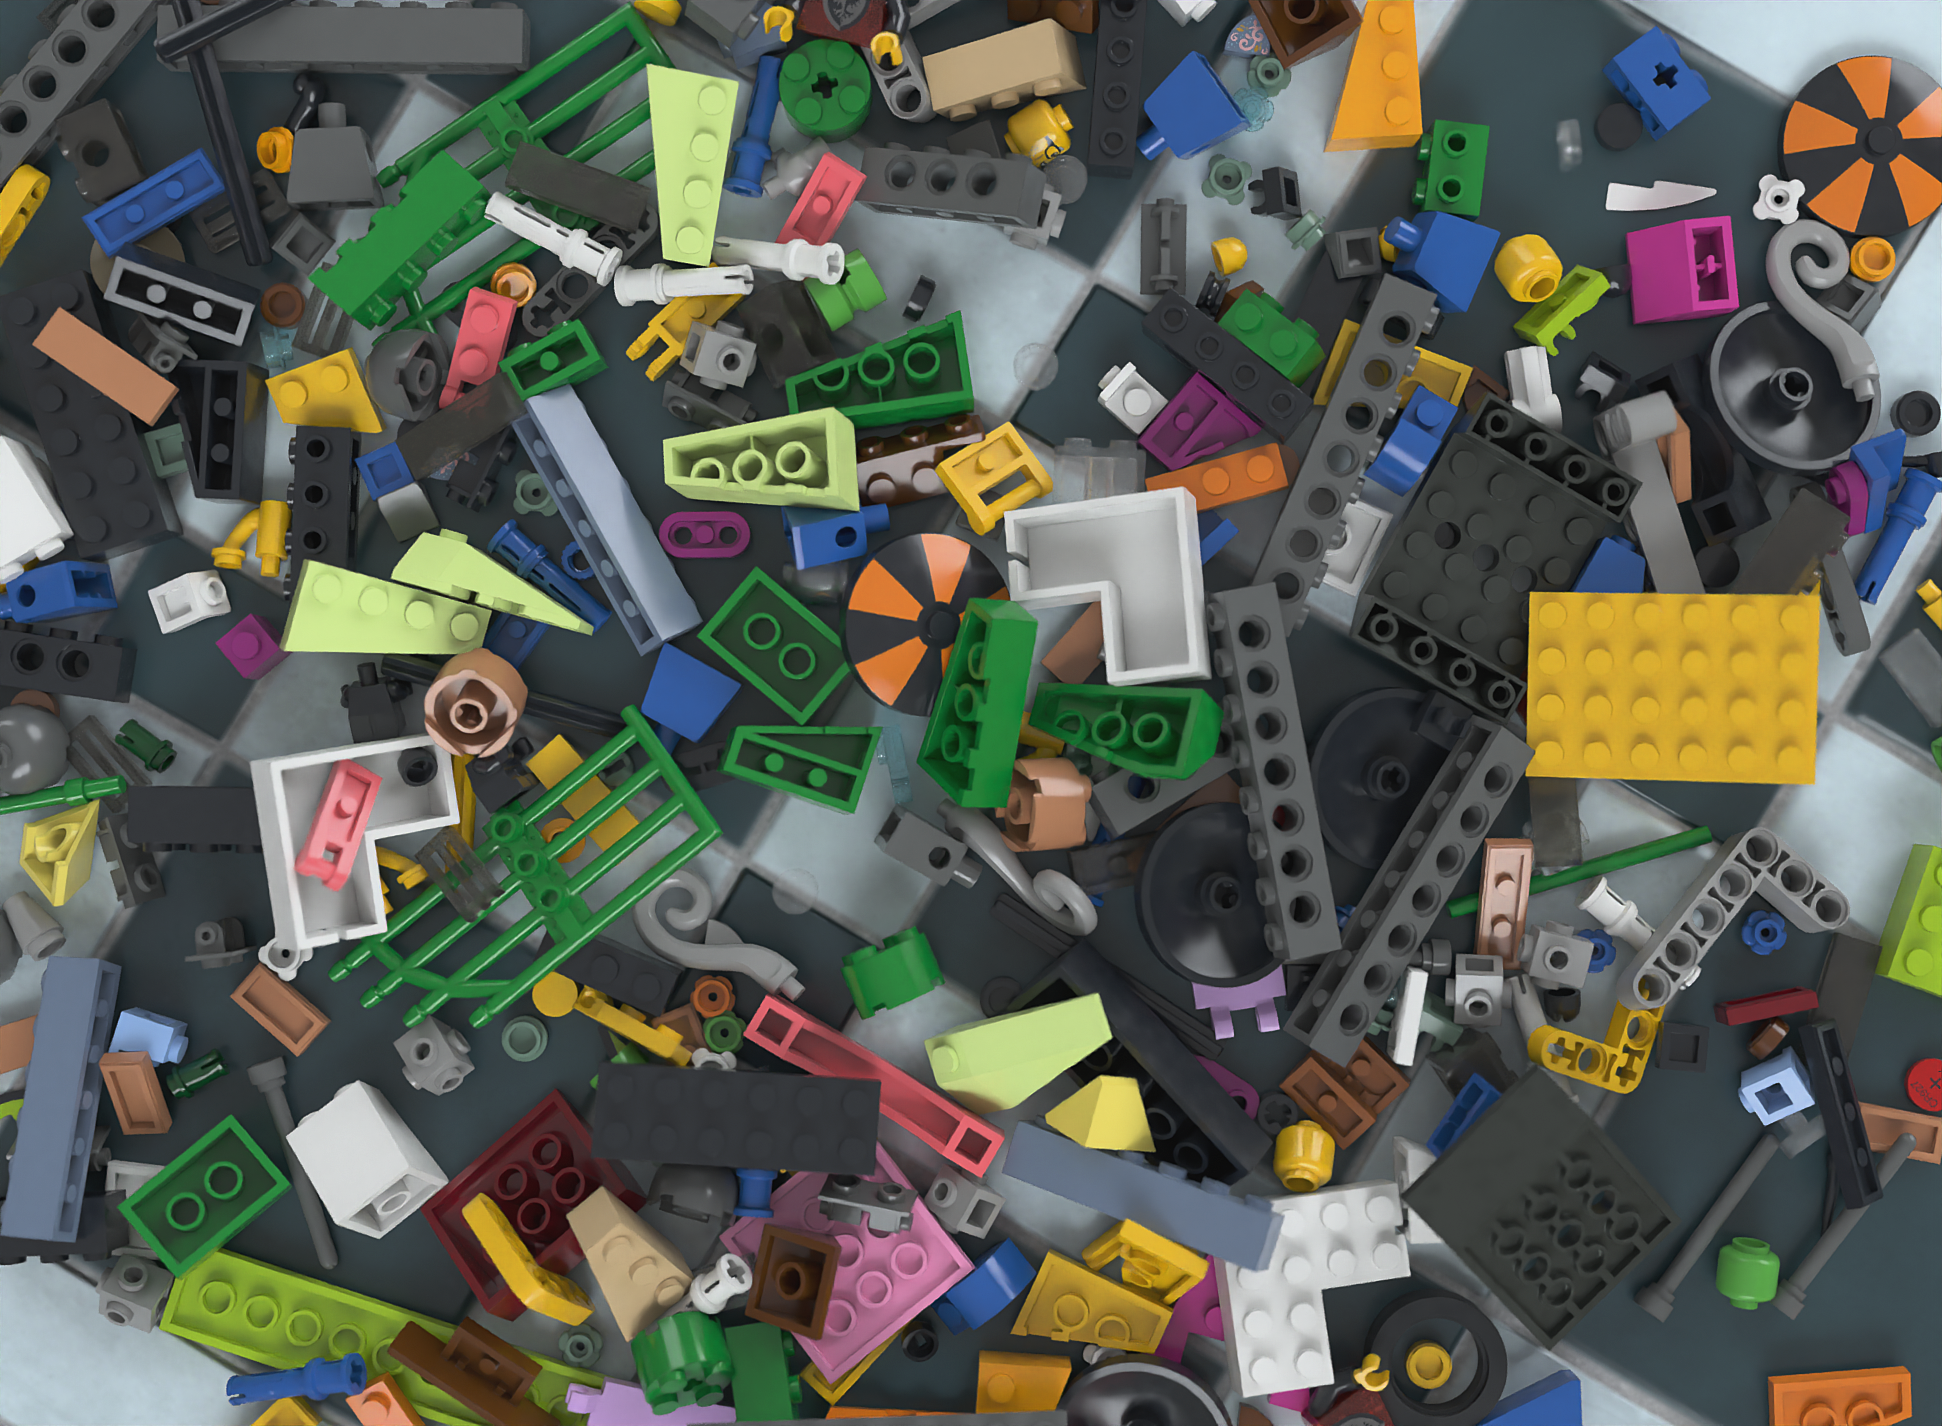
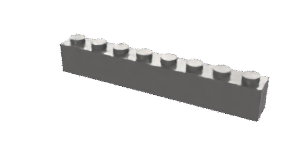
M220 0L218 5H201L203 16L235 0ZM314 0L309 2V6H292L289 3L212 42V47L220 72L522 75L530 69L531 21L523 9H518L516 4L508 2H495L490 5V8H473L469 3L455 1L446 3L445 8H427V4L417 1L401 2L400 7H382L381 3L374 1H357L354 3V7H337V4L331 1ZM157 5L158 39L178 29L172 5ZM157 53V60L168 70L191 72L187 56L172 63H164Z

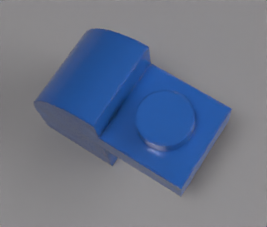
M1419 385L1411 395L1394 427L1384 437L1374 462L1369 463L1363 475L1403 497L1413 487L1442 442L1441 438L1456 414L1458 407Z
M1009 1237L980 1254L973 1262L975 1268L930 1304L954 1336L969 1327L975 1330L1006 1307L1037 1274Z

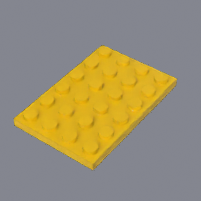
M1530 592L1526 744L1535 750V754L1526 768V776L1815 785L1820 595Z

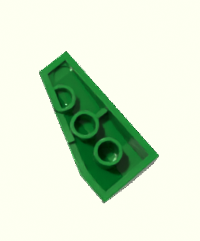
M1039 682L1028 724L1036 730L1142 777L1186 780L1214 756L1224 711L1203 689L1140 686L1116 687L1114 685Z

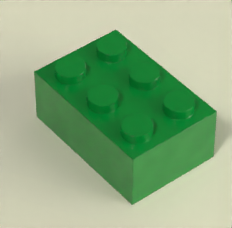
M757 566L697 635L701 641L800 725L805 727L851 674L842 652L839 636Z
M230 1114L124 1200L117 1208L173 1275L182 1281L293 1187L233 1115Z

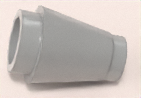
M19 892L3 903L2 908L6 912V916L24 955H30L34 961H40L57 952L65 944L66 938L62 934L64 931L63 926L36 901L30 898L27 892Z

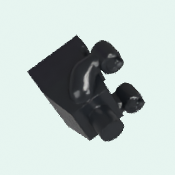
M375 662L357 665L359 680L354 681L351 686L347 684L340 688L342 694L340 703L342 707L348 708V719L354 744L400 737L406 726L400 701L413 694L412 683L397 678L391 680L390 676L378 677Z
M521 737L512 744L513 751L506 744L501 750L490 756L478 757L479 754H473L475 758L465 765L473 791L489 814L496 813L502 807H508L515 800L521 799L541 783L533 772L527 773L522 767L521 761L534 752V747L527 737Z

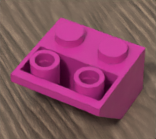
M1730 216L1682 220L1630 232L1625 235L1627 262L1631 264L1632 273L1630 294L1633 325L1723 317L1739 308Z

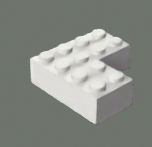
M1177 487L1004 512L1007 552L1022 562L1029 561V567L1017 560L1008 561L1011 601L1017 602L1025 610L1101 601L1108 683L1116 687H1147L1211 679L1196 497L1186 488Z
M428 732L250 762L278 947L303 950L339 942L338 938L350 940L388 932L374 839L460 823L450 753L441 748ZM421 746L432 754L438 765L436 776L429 783L419 787H412L407 785L399 774L397 761L405 749ZM349 759L382 777V781L349 876L342 888L335 892L322 885L321 878L313 874L307 877L295 871L293 867L295 866L296 857L305 844L333 763L337 760ZM324 849L322 858L332 863L334 854Z
M1375 1179L1321 1187L1314 1192L1308 1193L1294 1191L1260 1196L1274 1203L1272 1211L1285 1215L1268 1270L1253 1272L1213 1256L1232 1390L1245 1398L1334 1384L1321 1289L1411 1276L1405 1234L1395 1231V1226L1403 1225L1398 1184L1396 1182L1386 1179Z

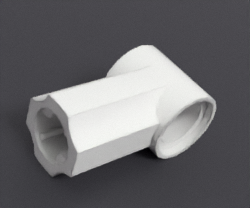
M1530 346L1507 351L1504 353L1511 399L1508 401V404L1560 434L1562 430V412L1557 395L1552 394L1546 348Z

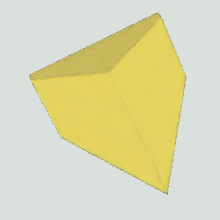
M100 799L32 823H24L19 864L53 906L64 905L90 879Z
M1099 1076L1045 1114L1047 1124L1084 1147L1156 1152L1136 1079Z

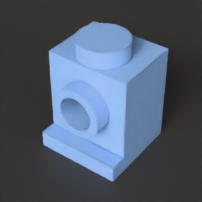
M138 1007L122 1011L108 1053L148 1051L153 1067H158L160 1063L168 1061L178 1064L183 1059L188 1046V1037L184 1036L188 1024Z
M1791 1046L1783 1049V1054L1741 1072V1087L1738 1088L1740 1100L1749 1113H1757L1764 1126L1815 1104V1089L1812 1078Z

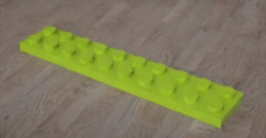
M223 1248L216 1251L182 1281L175 1278L159 1326L160 1330L281 1370L304 1367L313 1358H324L326 1361L343 1359L348 1353H359L366 1365L367 1382L388 1371L418 1415L450 1426H494L387 1353L390 1344L408 1321H413L446 1344H448L458 1328L456 1325ZM508 1343L543 1367L524 1397L559 1419L561 1422L560 1426H586L590 1413H577L567 1410L568 1403L565 1402L569 1383L601 1389L604 1376H611L581 1366L573 1367L562 1360Z

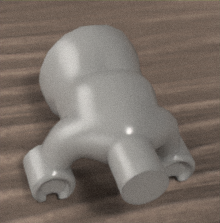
M820 136L810 141L805 148L794 154L787 152L783 147L772 153L770 162L774 163L777 175L762 183V187L770 200L788 191L798 197L796 203L798 202L823 155L831 152Z

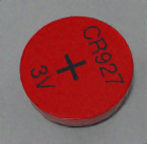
M1936 1058L1921 1059L1915 1062L1906 1073L1904 1082L1906 1094L1916 1106L1928 1111L1942 1110V1060Z

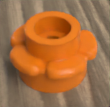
M706 975L696 981L694 985L695 991L690 995V1002L693 1003L695 1010L699 1011L704 1018L712 1020L732 1010L735 1004V995L732 994L733 986L728 979L723 976L713 978L711 975ZM710 993L717 994L716 1001H711L709 999Z

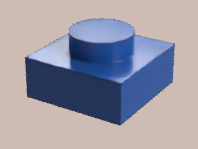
M397 441L355 459L372 500L377 502V497L417 481L408 459Z

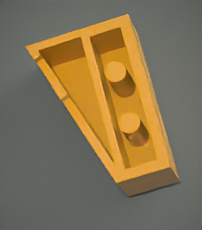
M1367 0L1361 12L1364 22L1355 31L1324 152L1413 147L1423 134L1414 0Z
M979 1350L975 1414L1055 1411L1072 1369L1070 1356Z

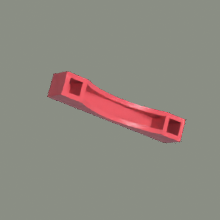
M770 993L766 995L743 1036L783 1060L799 1066L814 1075L879 1079L881 1081L879 1112L913 1133L941 1155L982 1178L1005 1139L1003 1129L779 995L772 996Z

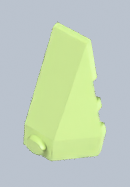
M441 529L439 536L423 532L393 569L392 579L425 592L591 636L594 630V626L523 578L517 576L504 565L483 551L466 544L468 536L455 531Z
M1094 993L958 1025L924 1040V1044L937 1085L971 1111L981 1115L1010 1109L1019 1105L1028 1096L1050 1083L1056 1076L1110 1040L1112 1035L1099 994Z

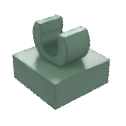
M1425 989L1417 1037L1422 1031L1432 1034L1430 1050L1437 1052L1443 1047L1444 1042L1454 1046L1463 1033V1024H1454V1006H1445L1444 999Z

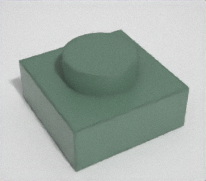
M180 423L144 433L158 477L164 479L188 471L181 444L184 441Z

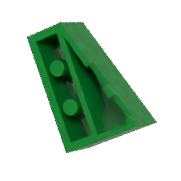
M736 726L730 729L716 772L844 815L854 814L882 727Z

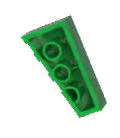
M442 149L400 189L399 198L402 201L397 206L388 204L385 207H381L370 218L368 234L355 241L349 238L336 250V254L339 256L337 263L327 273L318 267L308 279L350 317L371 331L376 325L381 327L395 314L397 310L395 303L406 291L409 293L415 291L424 282L428 275L426 269L437 257L440 259L444 258L454 249L458 242L456 235L467 223L471 225L476 223L485 214L487 201L492 195L477 179Z
M961 310L946 315L945 319L926 327L921 325L907 331L906 335L883 344L878 342L864 348L863 352L843 360L838 358L785 379L789 414L794 415L834 407L854 424L855 430L974 413V396Z
M969 598L916 763L961 807L1007 808L1039 622L1015 601Z

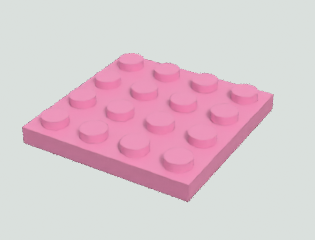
M877 1140L875 1175L856 1176L861 1180L881 1184L893 1182L901 1184L906 1189L916 1190ZM799 1171L771 1194L770 1208L774 1210L773 1218L743 1216L734 1226H731L721 1234L719 1238L731 1254L740 1257L746 1263L752 1278L765 1223L833 1235L842 1248L822 1340H813L791 1332L828 1382L832 1384L975 1268V1265L951 1234L940 1225L936 1215L928 1209L919 1193L911 1211L914 1216L910 1232L902 1230L901 1234H895L869 1228L870 1212L863 1211L860 1226L827 1220V1215L819 1213L821 1200L818 1199V1195L829 1173Z

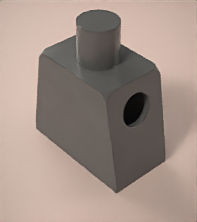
M341 103L319 104V128L298 129L295 132L287 203L299 212L384 207L381 185L375 178L378 172L369 135L361 127H347L346 105Z
M896 803L874 840L884 853L944 887L951 878L970 889L977 881L983 869V865L965 855L968 847L963 842ZM934 848H942V852L937 859H929L930 852Z

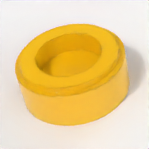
M635 0L634 2L635 8L642 15L665 26H674L682 11V7L677 0Z
M552 971L533 987V1001L541 1013L550 1017H560L574 1009L572 1006L580 994V987L577 981Z
M1420 1340L1411 1345L1404 1357V1368L1409 1378L1417 1386L1425 1389H1434L1440 1387L1448 1380L1452 1371V1362L1448 1352L1439 1343L1432 1340Z

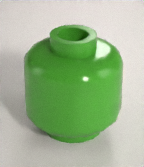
M1748 1237L1733 1238L1731 1244L1723 1246L1719 1251L1716 1288L1723 1295L1730 1298L1729 1303L1732 1306L1749 1310L1757 1309L1758 1303L1768 1302L1776 1295L1780 1266L1779 1257L1770 1250V1245L1762 1240Z

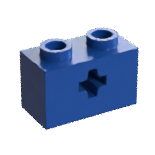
M1657 25L1613 57L1602 69L1626 103L1639 112L1644 127L1655 141H1658L1711 99L1707 93V83L1702 75L1696 70L1688 68L1679 56L1681 52L1677 42L1669 34L1662 33ZM1662 76L1665 79L1666 84H1661L1658 87L1654 83L1653 79H1657Z

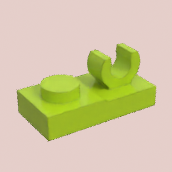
M1577 265L1559 282L1556 291L1550 297L1536 303L1512 327L1520 338L1545 347L1546 353L1556 356L1559 352L1553 344L1554 337L1560 333L1563 337L1573 340L1576 337V333L1569 323L1575 317H1579L1582 313L1592 309L1598 303L1599 297L1611 285L1601 272Z

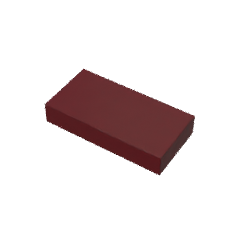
M1797 986L1715 1003L1716 1005L1713 1006L1716 1022L1732 1026L1818 1008L1819 1003L1816 991Z

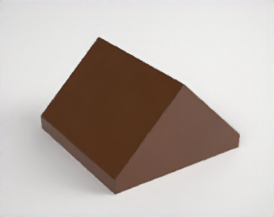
M1248 0L1285 70L1337 48L1364 22L1354 0Z
M765 1223L745 1315L813 1340H822L842 1248L833 1235Z

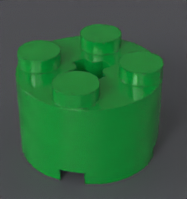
M828 39L811 41L797 48L783 62L779 78L780 97L788 121L799 133L811 139L820 136L825 143L829 144L844 141L858 132L870 113L873 96L867 66L861 56L848 43ZM829 85L832 90V97L823 98L820 92L822 86Z
M916 926L882 939L885 946L883 949L877 951L874 944L841 957L844 966L840 968V971L861 1020L875 1016L876 1011L885 1007L887 1010L907 1003L934 990L935 986H941L946 983L925 933H919Z
M702 1311L677 1313L657 1321L659 1329L646 1336L645 1329H643L634 1337L631 1343V1352L645 1401L651 1405L653 1414L659 1416L672 1413L678 1407L695 1403L699 1407H708L723 1399L722 1389L731 1382V1376L735 1374V1370L720 1321L716 1316L714 1321L709 1320L708 1314Z

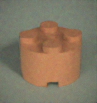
M475 648L470 652L456 655L443 665L425 696L424 711L426 718L424 722L426 730L441 748L451 754L463 756L466 753L479 754L478 757L490 756L501 750L510 740L525 708L528 695L527 686L523 683L520 674L509 662L493 654L488 649Z
M1064 757L1015 759L1007 808H995L996 818L1004 817L1007 831H1000V834L1006 846L1014 852L1069 849L1073 846L1083 845L1086 840V826L1084 823L1085 803L1090 800L1092 793L1091 782L1088 776L1079 775L1075 765Z

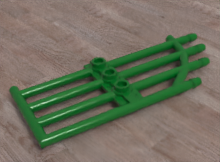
M629 1L395 161L394 165H388L382 169L375 178L383 189L400 181L401 176H407L406 184L442 149H447L479 127L493 149L465 167L466 171L479 181L504 164L518 184V187L505 196L521 205L530 202L537 213L549 218L553 222L571 231L583 229L589 234L591 230L600 225L592 212L655 170L654 150H650L583 197L580 196L567 175L651 118L649 97L557 160L541 138L644 69L646 64L671 69L677 68L631 1ZM626 26L640 46V49L530 123L516 101ZM484 215L472 225L467 223L456 235L458 242L454 249L442 259L437 257L426 271L496 223L486 219ZM523 237L425 305L419 288L411 293L406 291L403 299L409 316L391 327L389 332L379 335L371 345L374 347L386 334L401 329H420L439 335L433 321L468 298L471 288L484 287L490 283L493 273L501 265L510 262L519 263L542 246Z
M629 705L620 714L627 727L527 808L524 809L520 801L515 800L508 807H502L492 815L490 821L482 827V830L488 837L484 843L387 920L388 932L359 937L361 942L350 950L344 959L340 958L328 971V975L334 982H338L350 975L353 968H358L374 955L390 971L377 981V985H372L360 997L359 1001L366 1009L378 1005L384 1000L385 995H390L407 982L430 991L420 1000L418 1005L414 1004L402 1017L407 1027L412 1028L419 1025L427 1018L428 1014H433L451 998H489L485 1005L481 1004L468 1018L471 1025L478 1029L489 1023L495 1014L499 1015L724 833L636 705ZM638 741L651 760L547 844L535 824ZM662 775L675 795L570 879L558 858ZM686 810L699 830L593 914L581 893ZM499 854L510 871L506 878L407 958L403 959L388 945L396 936ZM522 890L533 909L452 975L446 978L422 969L517 891ZM543 924L556 943L555 946L512 980H475Z

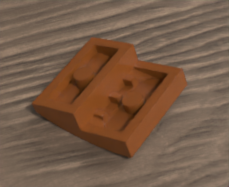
M1365 1035L1345 1068L1312 1048L1280 1082L1279 1087L1345 1150L1376 1122L1377 1115L1410 1086L1411 1079Z

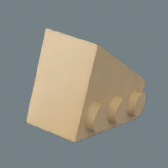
M1051 18L922 57L933 111L946 118H950L951 121L971 119L977 115V112L984 110L1008 108L1026 101L1087 89L1076 36Z
M601 1186L566 1215L626 1343L690 1292L692 1280L695 1278L680 1249L605 1187Z

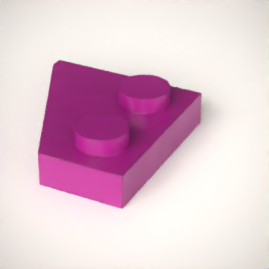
M1194 372L1137 439L1136 443L1168 471H1174L1193 463L1195 460L1223 450L1225 447L1241 440L1253 437L1262 428L1198 372Z

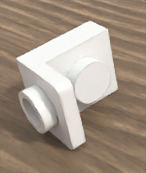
M1131 362L1122 370L1115 365L1099 382L1098 386L1103 391L1097 401L1138 437L1169 401L1135 371L1136 367Z
M217 570L187 573L148 591L163 634L176 632L208 617L220 616L231 612L226 589Z

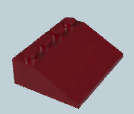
M558 1089L553 1090L420 1208L422 1214L485 1311L511 1322H514L529 1307L511 1289L463 1216L462 1208L479 1193L488 1196L503 1212L538 1266L563 1277L586 1258L567 1219V1214L601 1186L605 1187L635 1213L646 1205L647 1195L620 1159L591 1158L593 1128Z

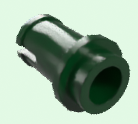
M135 719L127 721L120 728L119 731L124 733L125 736L121 734H116L115 743L123 746L145 762L144 767L150 772L155 770L158 773H163L171 766L177 756V752L172 749L173 744L171 741L160 740L142 727Z
M214 1048L211 1052L183 1067L179 1065L172 1067V1073L166 1075V1081L177 1099L183 1097L190 1099L194 1097L195 1090L223 1075H228L230 1070L228 1064H221V1062L225 1061V1058L217 1048Z

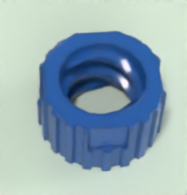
M577 541L570 542L569 545H566V549L562 551L561 564L564 567V571L569 576H572V578H578L581 581L594 579L596 575L591 566L585 570H578L573 565V558L581 548Z

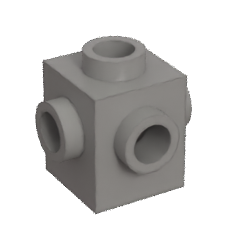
M1045 183L1039 212L1041 220L1037 224L1036 229L1004 226L1003 233L1011 235L1009 240L1011 243L1026 249L1035 250L1037 244L1046 247L1050 236L1059 237L1067 212L1059 209L1062 195L1054 193L1055 188Z
M718 320L717 326L713 327L692 321L679 364L692 374L701 376L699 382L720 390H726L727 384L743 387L746 377L752 374L756 365V343L743 335L744 328L738 325Z
M1547 920L1545 927L1532 924L1529 935H1522L1518 946L1517 960L1522 962L1520 968L1532 976L1531 983L1558 990L1559 984L1562 983L1583 989L1594 943L1585 937L1574 935L1573 926Z
M1456 954L1455 979L1446 978L1445 1006H1454V1024H1465L1476 1029L1486 1028L1490 1025L1501 1026L1502 1009H1511L1512 994L1511 981H1503V957L1498 955Z
M428 1015L423 1022L414 1026L393 1043L406 1064L402 1068L403 1074L410 1084L418 1090L423 1087L440 1096L458 1087L462 1083L464 1076L475 1069L466 1054L470 1051V1046L462 1034L431 1015Z
M944 1163L923 1201L928 1209L936 1214L938 1222L945 1230L954 1234L962 1231L984 1239L1006 1198L986 1184L989 1178L986 1174H983L982 1178L965 1168L961 1170Z
M123 1253L114 1268L107 1267L97 1283L96 1293L100 1294L99 1314L104 1315L113 1324L119 1326L129 1325L150 1334L167 1305L173 1287V1273L160 1268L150 1259L144 1257L135 1258Z

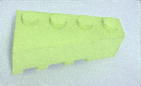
M646 64L663 259L709 267L739 81Z
M834 407L663 440L665 484L688 499L860 511L854 424Z
M304 559L279 648L284 651L461 654L470 652L475 648H482L492 610Z

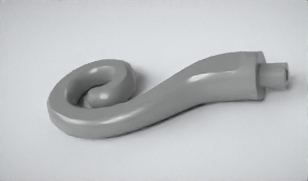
M1798 219L1791 224H1786L1775 233L1768 245L1765 266L1770 287L1787 312L1829 349L1836 363L1842 386L1847 389L1853 388L1856 401L1870 400L1875 397L1872 383L1880 377L1872 350L1865 339L1854 328L1806 294L1798 284L1791 267V252L1796 245L1810 243L1820 247L1828 257L1829 265L1827 268H1820L1811 257L1802 256L1797 260L1795 269L1798 277L1804 284L1812 288L1828 289L1838 284L1848 272L1850 264L1848 247L1836 230L1817 220Z
M948 798L939 804L937 813L946 819L945 830L961 840L984 859L1037 914L1056 928L1071 935L1086 936L1095 929L1098 920L1095 908L1087 895L1071 879L1051 869L1040 871L1032 879L1016 853L1010 850L1004 843L1000 829L976 807H961ZM1065 903L1069 906L1071 910L1064 907Z
M681 867L632 907L633 921L641 939L654 953L669 962L702 970L742 972L754 979L772 996L783 992L792 1002L796 1001L805 991V988L794 978L798 969L786 958L766 947L744 943L692 944L675 938L663 928L656 916V902L659 896L671 887L685 888L693 896V904L688 910L683 911L672 907L666 911L667 923L673 928L682 931L692 930L702 925L709 916L713 897L711 890L704 878L692 869Z

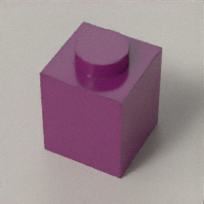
M249 614L215 643L245 679L260 680L294 652L280 649L282 636L265 616Z

